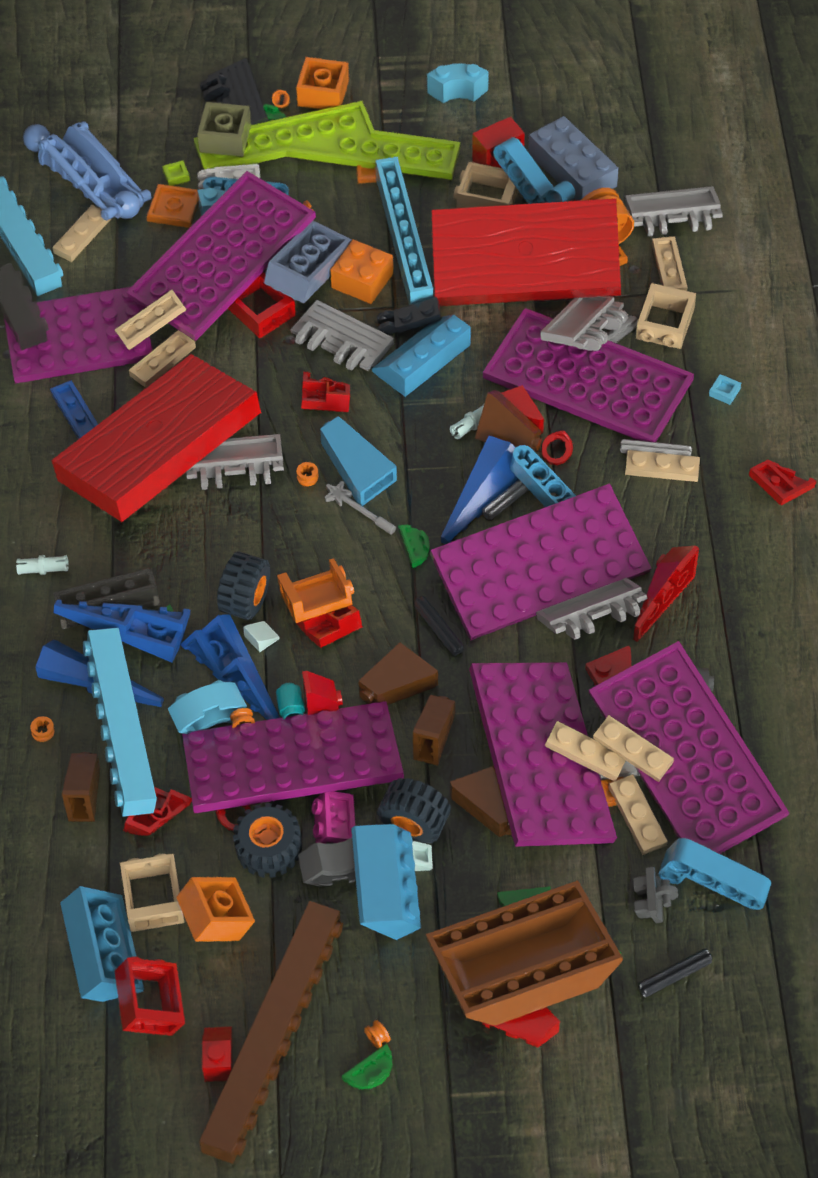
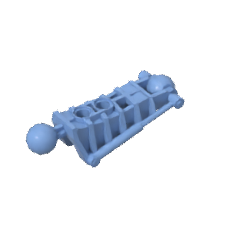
M78 122L68 127L63 140L55 134L50 135L47 128L39 124L31 125L25 130L23 135L24 144L29 150L39 152V163L49 166L53 172H58L62 175L63 179L73 183V187L79 188L86 198H89L98 208L102 209L101 217L104 220H109L113 217L133 218L138 214L143 203L151 199L149 190L145 189L142 191L119 166L120 164L88 130L89 127L86 122Z

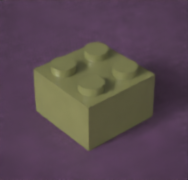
M206 102L198 130L199 151L201 153L243 157L251 128L250 106Z

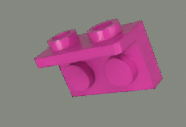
M336 791L321 793L312 804V813L315 816L313 836L316 838V843H339L352 838L351 828L355 826L354 796Z

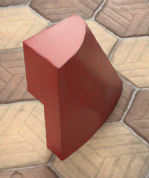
M303 371L301 409L349 412V384L336 382L326 377L315 380L310 378V372Z
M352 605L296 623L305 635L320 648L363 627L360 612Z
M154 787L157 798L154 813L128 816L123 831L140 836H149L188 807L192 802V798L172 789L168 793Z
M545 1007L496 1026L483 1022L482 1024L486 1028L493 1026L506 1031L507 1036L514 1039L521 1038L527 1044L538 1048L559 1032L560 1021Z

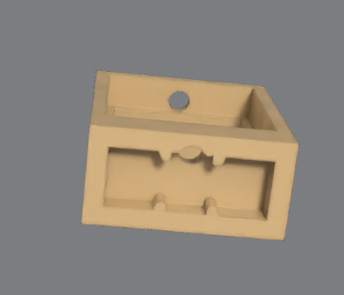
M468 162L466 170L461 172L460 186L455 187L454 199H457V208L514 205L519 191L502 168ZM472 182L505 189L502 199L469 193Z
M651 283L637 323L636 339L681 349L695 309L696 293ZM654 306L684 313L679 328L648 322L647 318L651 307Z
M157 854L154 857L144 859L132 858L127 862L120 863L131 932L185 923L183 912L176 898L180 890L174 854ZM170 873L174 902L134 909L130 880Z

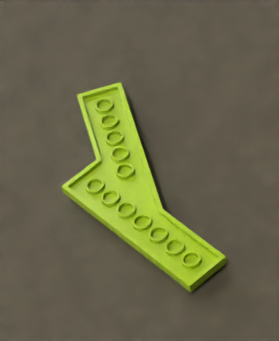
M363 101L251 125L243 157L201 153L199 151L198 137L194 138V145L204 170L215 169V167L250 165L282 157L350 166L359 165L364 168L375 169L376 160L398 157L402 173L452 180L460 151V142L374 130Z

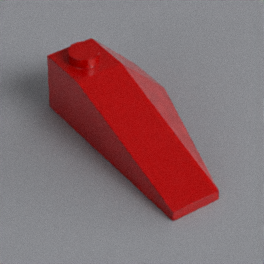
M695 545L672 547L666 555L662 554L660 556L647 592V599L644 600L640 615L635 624L633 640L638 642L695 578L699 547Z

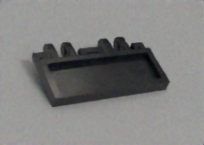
M247 58L208 75V78L200 83V90L204 92L202 95L205 101L216 100V103L250 106L251 125L269 121Z

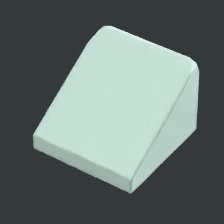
M265 621L243 627L245 638L259 652L280 639Z
M413 841L415 871L432 870L431 845Z

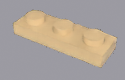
M91 205L52 247L53 254L72 262L111 219L104 220L101 217L102 209Z
M675 236L652 239V248L661 285L687 291Z
M171 290L116 328L115 331L130 350L186 311V308L174 291Z
M178 330L129 369L130 377L147 388L196 348L195 341Z
M628 450L625 475L698 482L700 457Z
M609 715L593 735L594 740L615 752L618 756L657 782L661 780L674 762L673 757Z
M558 721L545 744V747L612 781H616L626 761L596 740Z
M634 775L609 783L608 788L612 796H614L616 804L642 855L667 846L668 841Z

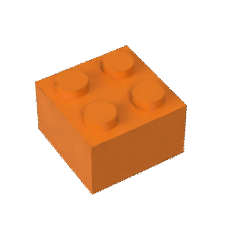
M306 57L296 87L298 106L315 109L341 106L349 83L348 62Z
M353 239L331 268V288L372 304L393 275V255Z
M191 877L176 897L195 941H240L255 922L236 877Z

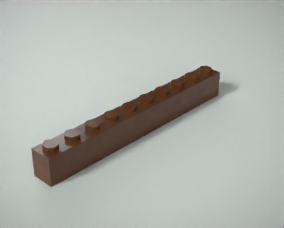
M309 901L199 1141L201 1153L231 1164L234 1163L237 1155H242L246 1146L245 1136L248 1130L252 1131L257 1122V1109L259 1105L263 1106L267 1100L269 1093L267 1087L270 1080L275 1081L280 1069L279 1060L281 1056L285 1057L289 1051L291 1044L289 1038L292 1031L297 1032L300 1026V1013L303 1008H307L312 998V992L310 991L313 984L317 985L323 972V969H321L324 961H328L332 954L333 946L331 944L334 938H339L342 932L343 923L340 921V911Z

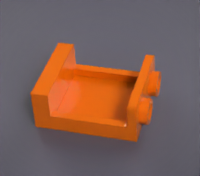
M334 558L329 559V571L299 581L291 582L287 573L277 575L280 594L296 623L353 605L351 594H354L352 582L350 579L346 580L343 566H338Z

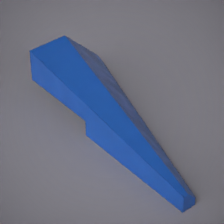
M488 436L441 535V543H451L452 539L460 531L463 532L467 529L468 524L474 518H479L482 515V509L518 481V478L510 469L511 458L516 448L512 443Z
M57 600L54 604L55 614L93 630L119 628L122 642L171 663L181 646L191 611L183 609L182 612L167 611V607H160L159 611L143 610L142 606L110 603H103L102 607L87 606V602L79 601L78 605L62 604V600Z
M230 614L218 615L202 630H195L181 643L182 648L194 654L196 660L199 663L205 664L213 671L212 674L218 680L236 683L243 699L251 705L249 708L254 712L260 713L266 720L280 718Z
M52 640L45 644L35 666L38 678L87 687L88 693L92 694V683L94 681L93 677L88 676L87 671L89 657L57 640ZM130 680L135 702L162 707L163 697Z

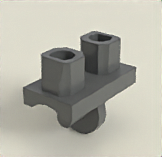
M649 867L646 868V875L633 878L636 894H647V899L634 902L635 913L638 918L652 917L655 923H662L663 906H671V900L678 897V889L675 886H671L668 879L662 880L661 885V878L655 875V868Z

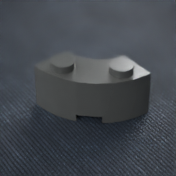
M352 838L335 844L317 842L298 854L304 883L332 886V881L348 878L349 883L356 881Z

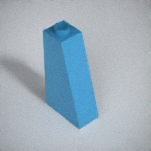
M339 416L332 421L326 422L320 429L322 446L358 504L361 506L365 505L397 481L396 465Z

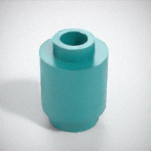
M284 683L276 690L279 714L283 719L289 716L303 715L305 708L300 686L294 683Z

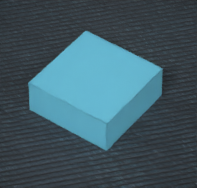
M720 374L711 387L709 396L731 405L741 389V383Z

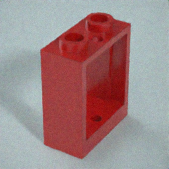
M264 272L227 308L258 338H262L296 316L295 300L264 284L266 276ZM262 288L277 303L256 315L241 300Z
M126 958L115 970L122 1030L172 1036L185 1024L177 964L165 962L161 959ZM134 979L158 981L162 1011L138 1008Z

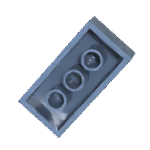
M565 116L529 134L528 153L558 183L563 181L570 182L575 189L574 199L576 201H581L585 195L593 190L617 187L618 167Z
M312 221L269 261L264 284L292 297L294 300L305 303L331 276V268L351 243V239Z

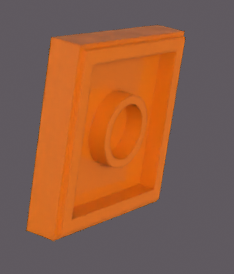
M158 184L147 213V222L190 228L199 205L198 190Z

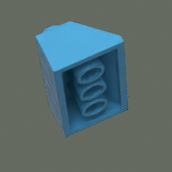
M455 315L443 316L440 321L428 324L372 368V372L406 397L471 345V327Z
M394 824L352 827L360 925L395 940L420 929L418 887L416 884L411 832Z
M80 886L60 902L81 998L101 1002L118 998L115 970L126 958L136 957L123 897L119 894ZM134 979L136 993L142 992L144 990L142 980Z

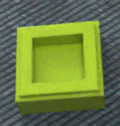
M184 161L162 166L169 186L190 181V175Z

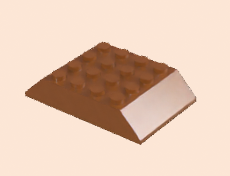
M578 880L426 934V939L466 1018L494 1026L599 988L623 961L619 950Z

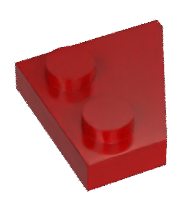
M766 460L750 468L748 474L780 505L813 489L817 482L811 477L808 481L795 476L796 471L781 467L778 463L771 460Z
M630 646L586 663L585 670L596 686L632 667Z

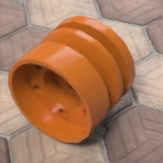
M611 188L593 190L585 195L582 200L616 198L619 244L630 236L634 229L633 218L615 190Z

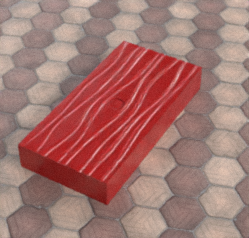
M616 198L432 210L435 297L438 298L440 306L621 296Z
M190 354L53 458L52 464L57 480L123 522L259 415L261 410L257 392Z

